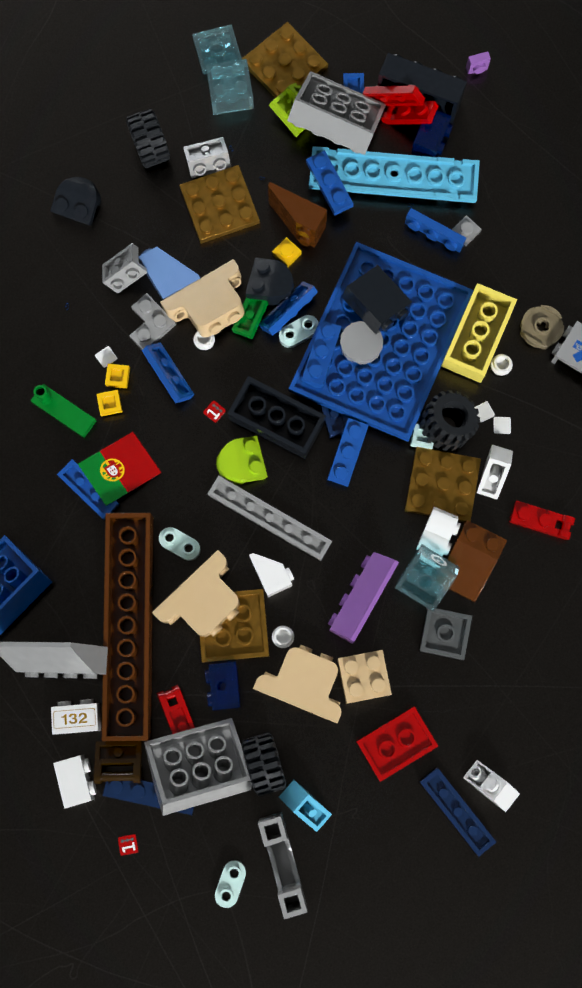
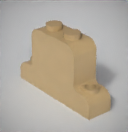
M234 259L162 300L160 303L163 310L174 322H179L184 318L190 319L202 337L218 334L225 327L238 322L245 313L241 299L234 290L242 283L239 267Z
M217 550L152 612L157 619L171 625L179 617H182L202 637L209 635L214 637L223 628L221 624L226 619L231 621L239 613L237 610L239 607L237 595L221 580V577L229 570L227 560L223 554Z
M300 645L299 648H291L287 652L278 676L265 672L264 675L257 678L253 687L254 690L338 723L341 716L340 702L329 698L338 673L337 665L332 662L333 657L323 653L319 657L312 654L313 649Z

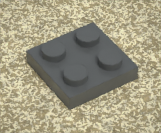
M427 607L419 651L464 660L472 616Z

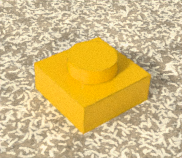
M287 237L272 251V255L287 267L302 254V251Z
M108 364L105 385L107 387L127 389L130 367L128 365Z
M118 390L97 394L101 417L123 412Z

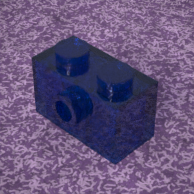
M436 111L431 124H421L411 153L428 157H437V154L442 155L446 144L443 143L444 137L449 138L453 125L450 124L452 116Z
M237 662L209 664V670H205L206 684L210 683L211 692L207 693L208 706H212L213 710L241 708Z

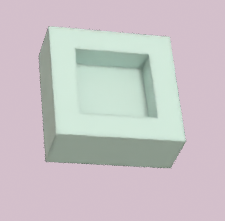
M416 424L412 432L410 446L433 449L434 443L427 441L428 437L422 434L423 429L420 428L419 424Z

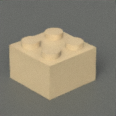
M383 650L337 659L346 704L392 695Z

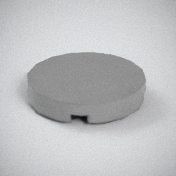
M364 321L354 322L348 325L342 332L340 348L347 360L358 364H367L378 358L381 353L383 337L381 332L375 334Z

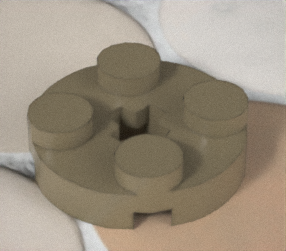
M541 305V307L530 308L521 320L520 335L529 345L547 349L556 344L563 335L564 325L561 320L562 316L551 306ZM544 322L547 331H540L537 323L542 324Z

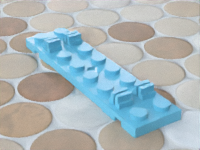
M316 146L312 148V156L324 150L326 151L347 192L476 203L480 160L463 159L458 161L454 160L455 158L366 151L365 155L355 153L351 149L338 148V150H329L328 147ZM310 171L309 189L320 190ZM396 171L398 176L393 177L390 173Z

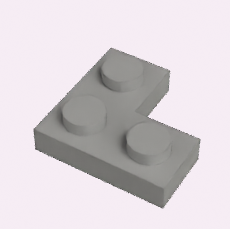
M147 293L131 306L132 310L144 321L141 326L129 335L141 350L147 345L158 342L176 326V323L167 316L165 311Z

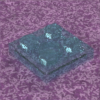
M232 24L192 34L203 75L242 65Z

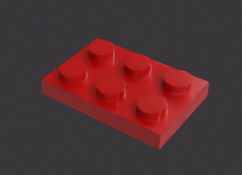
M415 706L356 741L380 782L438 747Z

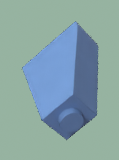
M157 246L153 249L148 248L138 256L140 264L147 268L146 274L162 300L200 279L197 273Z

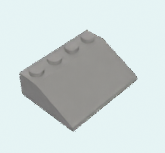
M310 71L294 100L287 121L298 128L311 131L316 136L325 137L337 145H343L355 153L365 155L386 104Z
M0 642V657L15 672L25 673V677L38 678L39 673H44L45 678H58V674H64L63 678H77V674H83L85 679H97V674L106 675L108 647L71 642Z
M232 718L144 742L157 799L163 816L251 790L252 783Z

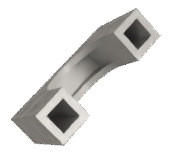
M282 812L259 818L258 825L264 847L267 848L278 889V899L284 919L307 913V903Z

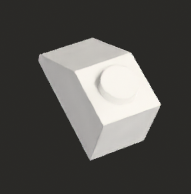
M495 445L491 446L477 488L478 494L498 499L511 467L513 451Z
M254 553L249 555L268 597L292 587L291 581L294 580V577L289 567L285 569L282 563Z

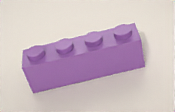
M373 552L371 557L367 555L361 564V567L364 568L360 576L356 574L350 584L353 587L349 595L345 593L339 603L342 609L339 614L334 612L328 622L331 626L329 631L353 644L399 562L376 552Z

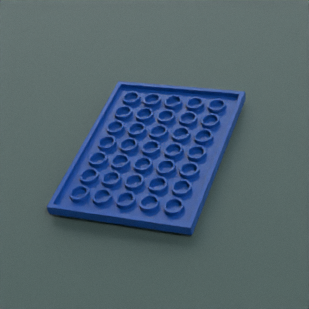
M356 242L288 391L409 442L474 290ZM379 265L412 303L408 309L409 314L404 319H397L390 329L385 332L383 330L380 331L383 337V348L378 358L367 364H358L347 360L342 354L340 339L342 332L348 325L363 320L346 303L342 295L347 285ZM321 320L342 326L322 388L302 382L304 370Z

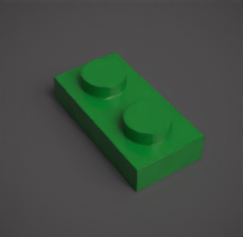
M246 297L243 303L244 316L234 323L232 327L233 333L253 339L266 311L268 302Z

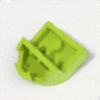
M297 83L289 85L269 104L270 108L295 137L305 130L287 121L294 100L302 87L297 85Z
M257 436L234 439L227 443L217 456L216 465L219 474L234 485H242L245 482L263 480L268 477Z

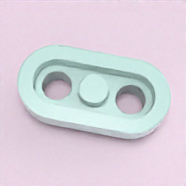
M305 315L283 327L279 333L281 345L286 348H294L312 338L319 324L318 320L314 316ZM311 323L312 327L306 328L304 324ZM292 333L294 336L292 338H287L286 334Z
M167 527L160 532L159 542L163 548L187 561H192L199 556L201 549L195 539L173 527ZM169 534L174 536L171 542L166 541V537ZM187 545L193 546V550L191 552L185 551V547Z
M231 860L225 865L215 892L217 904L224 908L232 907L237 902L246 876L245 865L238 860ZM232 869L238 870L239 875L237 877L230 875ZM229 892L231 898L228 900L223 899L222 893Z

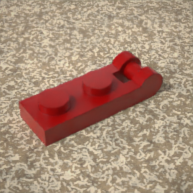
M424 101L423 106H386L387 110L382 114L381 121L389 125L431 124L439 106L435 101Z
M516 500L509 522L569 540L571 536L569 531L571 526L574 525L575 518ZM556 521L562 523L561 529L555 528Z
M178 685L171 687L169 691L156 693L172 734L195 728ZM175 698L177 704L170 707L168 700Z

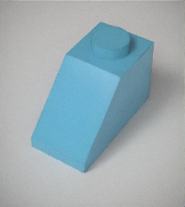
M295 780L279 796L293 813L316 832L332 815Z

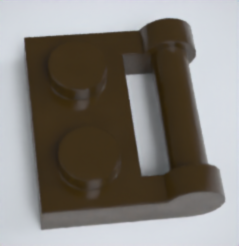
M96 741L94 784H102L104 781H133V783H141L142 741ZM103 766H133V771L102 772Z

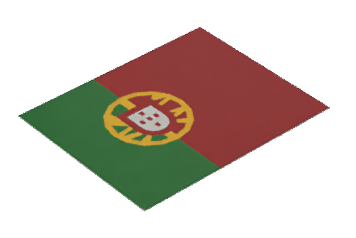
M134 432L78 463V466L106 506L161 473Z

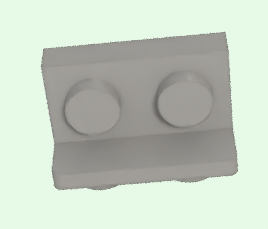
M223 137L183 147L191 178L216 173L231 167Z
M131 243L102 264V283L116 293L121 292L147 273V268L139 263L138 247Z

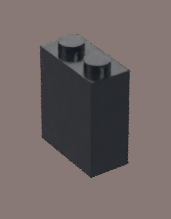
M379 265L347 285L342 295L346 303L375 334L382 330L385 332L390 329L397 319H404L409 314L408 309L412 303Z

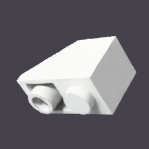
M478 760L463 777L505 812L520 795L507 781Z

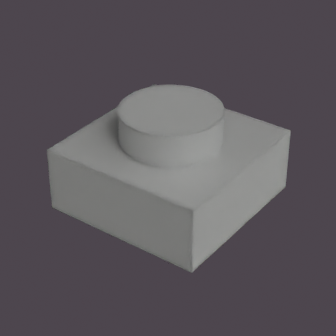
M467 215L452 229L466 237L465 246L481 232V228Z

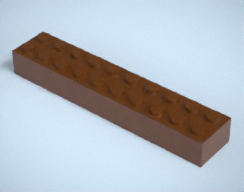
M106 513L103 646L108 647L107 671L106 675H103L102 741L151 740L153 516L151 513Z

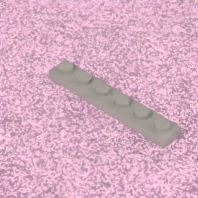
M219 475L208 492V496L320 561L332 543L330 539Z

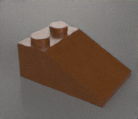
M270 182L268 184V197L271 207L302 245H310L315 248L326 228L327 209Z
M467 520L463 524L445 561L447 566L442 567L435 583L476 602L507 540Z

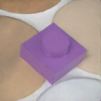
M489 52L469 56L466 64L467 73L480 74L487 70L491 60Z

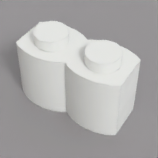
M433 507L416 550L429 555L434 554L441 558L443 555L447 556L452 546L449 540L452 535H457L461 525L458 523V516Z

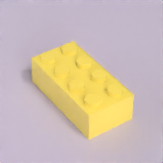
M477 283L441 367L481 383L517 299Z

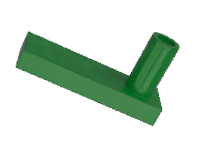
M45 384L34 388V397L31 399L34 405L85 438L96 423L95 418Z

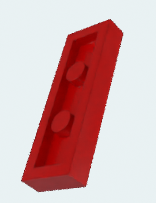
M415 85L365 87L363 95L382 102L386 106H423L425 97Z

